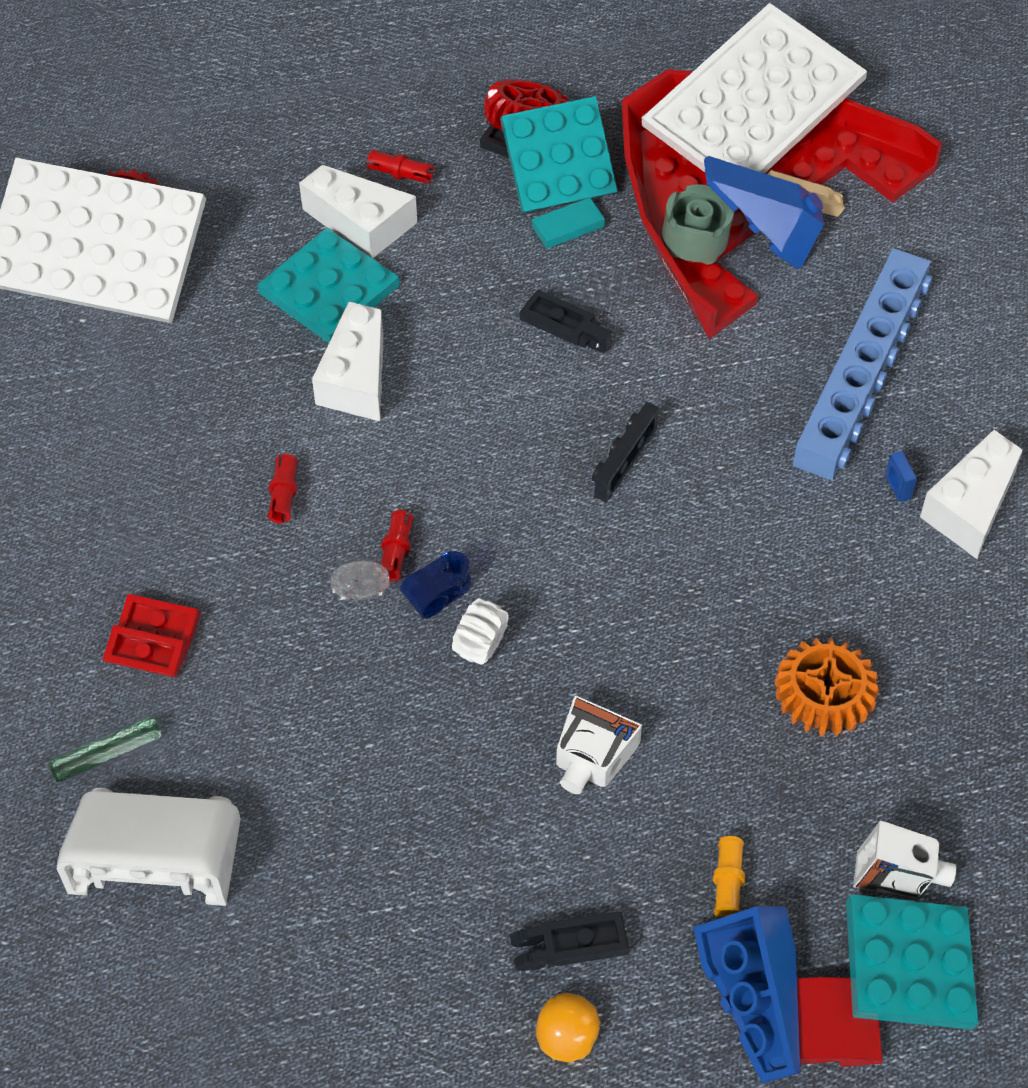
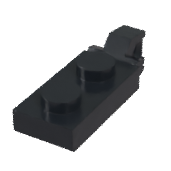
M539 289L536 290L519 312L521 321L574 345H579L583 348L589 346L591 349L606 353L612 345V331L601 327V323L595 319V314Z

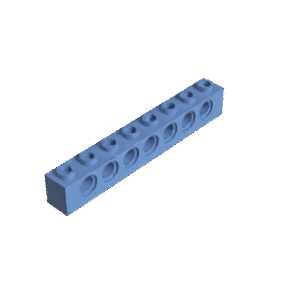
M892 248L796 445L793 461L794 467L833 480L838 468L845 469L851 454V449L848 446L850 442L857 443L864 425L860 421L863 416L869 418L876 398L872 397L874 391L881 392L887 378V372H884L886 366L893 367L899 352V348L896 345L898 341L904 343L911 325L907 323L909 317L916 318L922 302L918 298L920 294L927 295L933 279V276L928 275L930 260Z

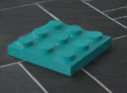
M596 96L501 116L500 120L522 214L578 202L589 197L593 199L617 193Z
M329 228L324 229L257 284L260 295L328 343L349 302L374 308L400 286L399 277Z
M851 894L846 900L853 1018L973 1030L978 1025L968 908Z

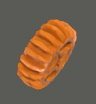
M816 637L812 641L811 647L802 641L798 645L797 651L790 649L786 655V660H782L779 664L778 674L775 677L774 683L776 685L775 688H777L776 699L782 702V714L792 713L790 719L792 725L801 721L804 722L805 732L811 730L812 727L819 728L818 732L821 737L826 733V729H831L837 737L841 734L842 727L852 732L857 723L863 725L867 720L868 713L871 714L874 710L875 699L879 693L878 685H876L878 679L877 672L871 671V659L861 660V649L850 652L847 641L841 647L834 645L835 642L832 637L827 641V644H822ZM825 678H827V687H829L828 695L825 694V692H826V686H824Z

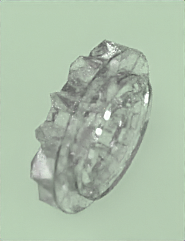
M360 560L346 563L338 567L330 577L332 593L339 595L341 600L352 598L355 603L360 599L370 601L372 596H382L383 591L390 587L388 570L383 565L373 561Z

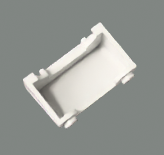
M95 788L92 792L85 793L82 796L60 849L57 871L67 894L88 895L89 886L93 882L96 888L104 889L105 881L181 886L184 895H192V890L196 889L206 894V904L226 906L241 820L239 810L232 804L231 800L221 796L198 799L114 793L106 788Z

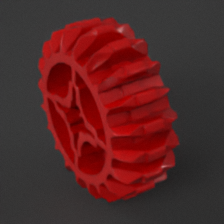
M518 78L514 81L505 79L503 82L498 81L495 82V85L490 86L485 97L484 115L494 128L502 129L500 118L503 115L566 103L568 101L566 96L562 95L559 90H553L550 85L545 86L540 84V82H531L529 79L527 81H522Z

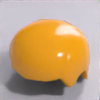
M568 992L551 997L542 1007L538 1015L535 1034L543 1052L554 1060L570 1063L585 1058L590 1054L599 1035V1025L601 1022L596 1007L583 996Z

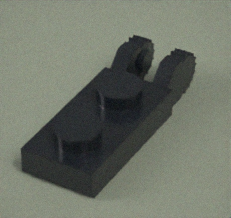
M620 911L542 923L539 927L517 930L510 936L511 945L518 948L535 946L544 941L545 950L521 954L514 959L515 968L519 971L538 970L546 965L549 968L629 955V944L623 915Z

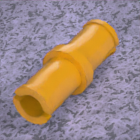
M724 836L718 842V868L713 873V882L717 885L714 914L718 918L740 912V889L745 884V873L742 870L744 841L736 836Z

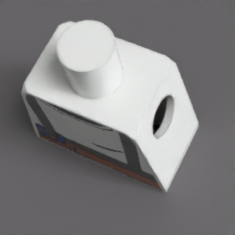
M575 696L557 747L556 765L566 770L560 781L561 786L573 794H580L587 781L601 787L607 786L638 748L641 741L642 724Z
M879 821L857 851L853 887L916 898L920 897L931 883L951 887L956 875V864L938 859L939 842L935 838Z

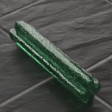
M149 717L52 760L49 763L50 771L56 782H62L158 739L161 736L160 728L153 717Z

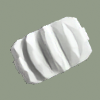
M478 598L472 605L468 606L466 613L462 615V619L453 636L452 650L469 662L481 665L486 663L492 657L495 649L498 648L501 639L504 637V631L508 626V613L502 610L500 606Z

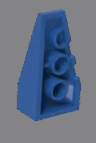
M707 156L704 159L707 185L733 211L740 209L744 213L746 219L750 222L748 227L755 234L762 231L771 241L769 248L778 257L796 269L802 267L824 225L822 216L823 204L820 198L799 184Z
M756 906L693 927L702 969L708 980H714L723 998L720 1000V1003L725 1013H731L740 1030L739 1040L761 1082H770L800 1074L796 950L786 906Z

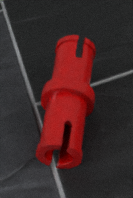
M371 150L368 155L367 161L373 162L372 164L367 163L368 170L390 174L397 180L406 178L424 184H429L433 178L434 173L428 172L429 170H434V165L431 163L427 164L411 160L404 154L395 156L377 150Z
M286 453L282 454V457L278 455L275 458L274 478L269 482L268 488L271 499L267 517L270 521L283 524L284 520L288 522L291 519L292 498L297 494L295 476L298 459L294 455Z
M405 510L392 512L388 534L382 539L381 549L383 550L380 567L378 568V576L382 579L385 575V570H387L385 581L395 582L401 578L404 557L410 552L411 543L409 535L414 517L409 513L406 522H404L407 513Z

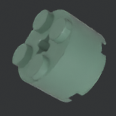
M689 185L686 186L685 191L678 194L675 191L668 198L663 223L662 240L666 249L672 257H679L687 261L702 262L704 264L716 262L718 256L727 247L734 211L709 186Z

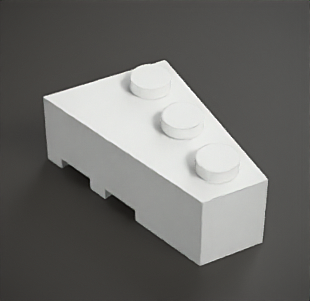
M325 165L320 166L299 182L302 209L372 259L417 224L416 196Z
M353 302L348 303L312 378L316 405L376 421L381 420L383 325L380 309Z
M993 430L926 493L920 518L978 559L985 539L1015 475L1023 450Z

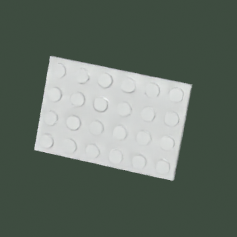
M769 3L642 117V126L704 172V159L707 156H711L765 174L866 79L867 71Z
M15 158L0 209V289L172 323L206 197L201 193Z

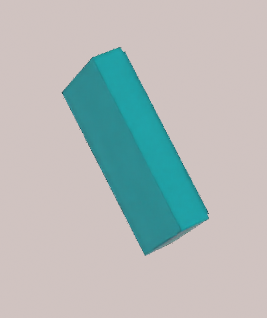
M590 197L532 219V228L546 249L605 227V218Z

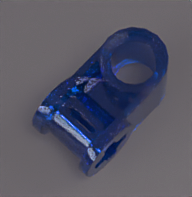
M449 551L444 553L421 570L410 574L402 582L400 591L422 618H431L445 606L469 591L471 587L469 560L461 552Z

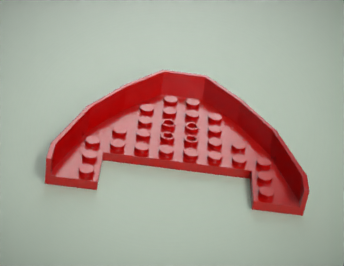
M667 69L622 99L624 157L641 221L663 266L704 332L711 339L757 304L758 295L717 262L704 264L702 262H692L679 257H672L662 240L666 205L670 195L677 191V194L685 191L686 186L689 185L708 186L704 171L642 126V117L693 72ZM845 98L765 174L772 170L822 185L841 170L847 168L893 203L937 170L943 143L917 125ZM740 209L734 211L727 247L718 256L717 260L755 234L748 227L750 222Z

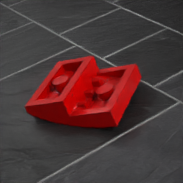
M127 594L118 626L113 625L102 660L111 664L175 678L192 642L201 612L195 608Z
M838 977L798 978L797 1000L800 1065L839 1062L841 1067L883 1064L880 1022L873 1019L853 1018L851 979Z

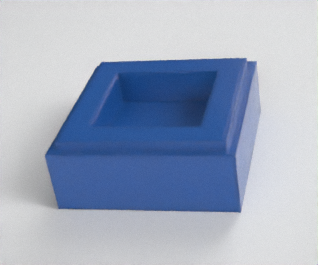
M903 451L892 453L889 457L885 477L900 502L910 500L913 496L917 478Z

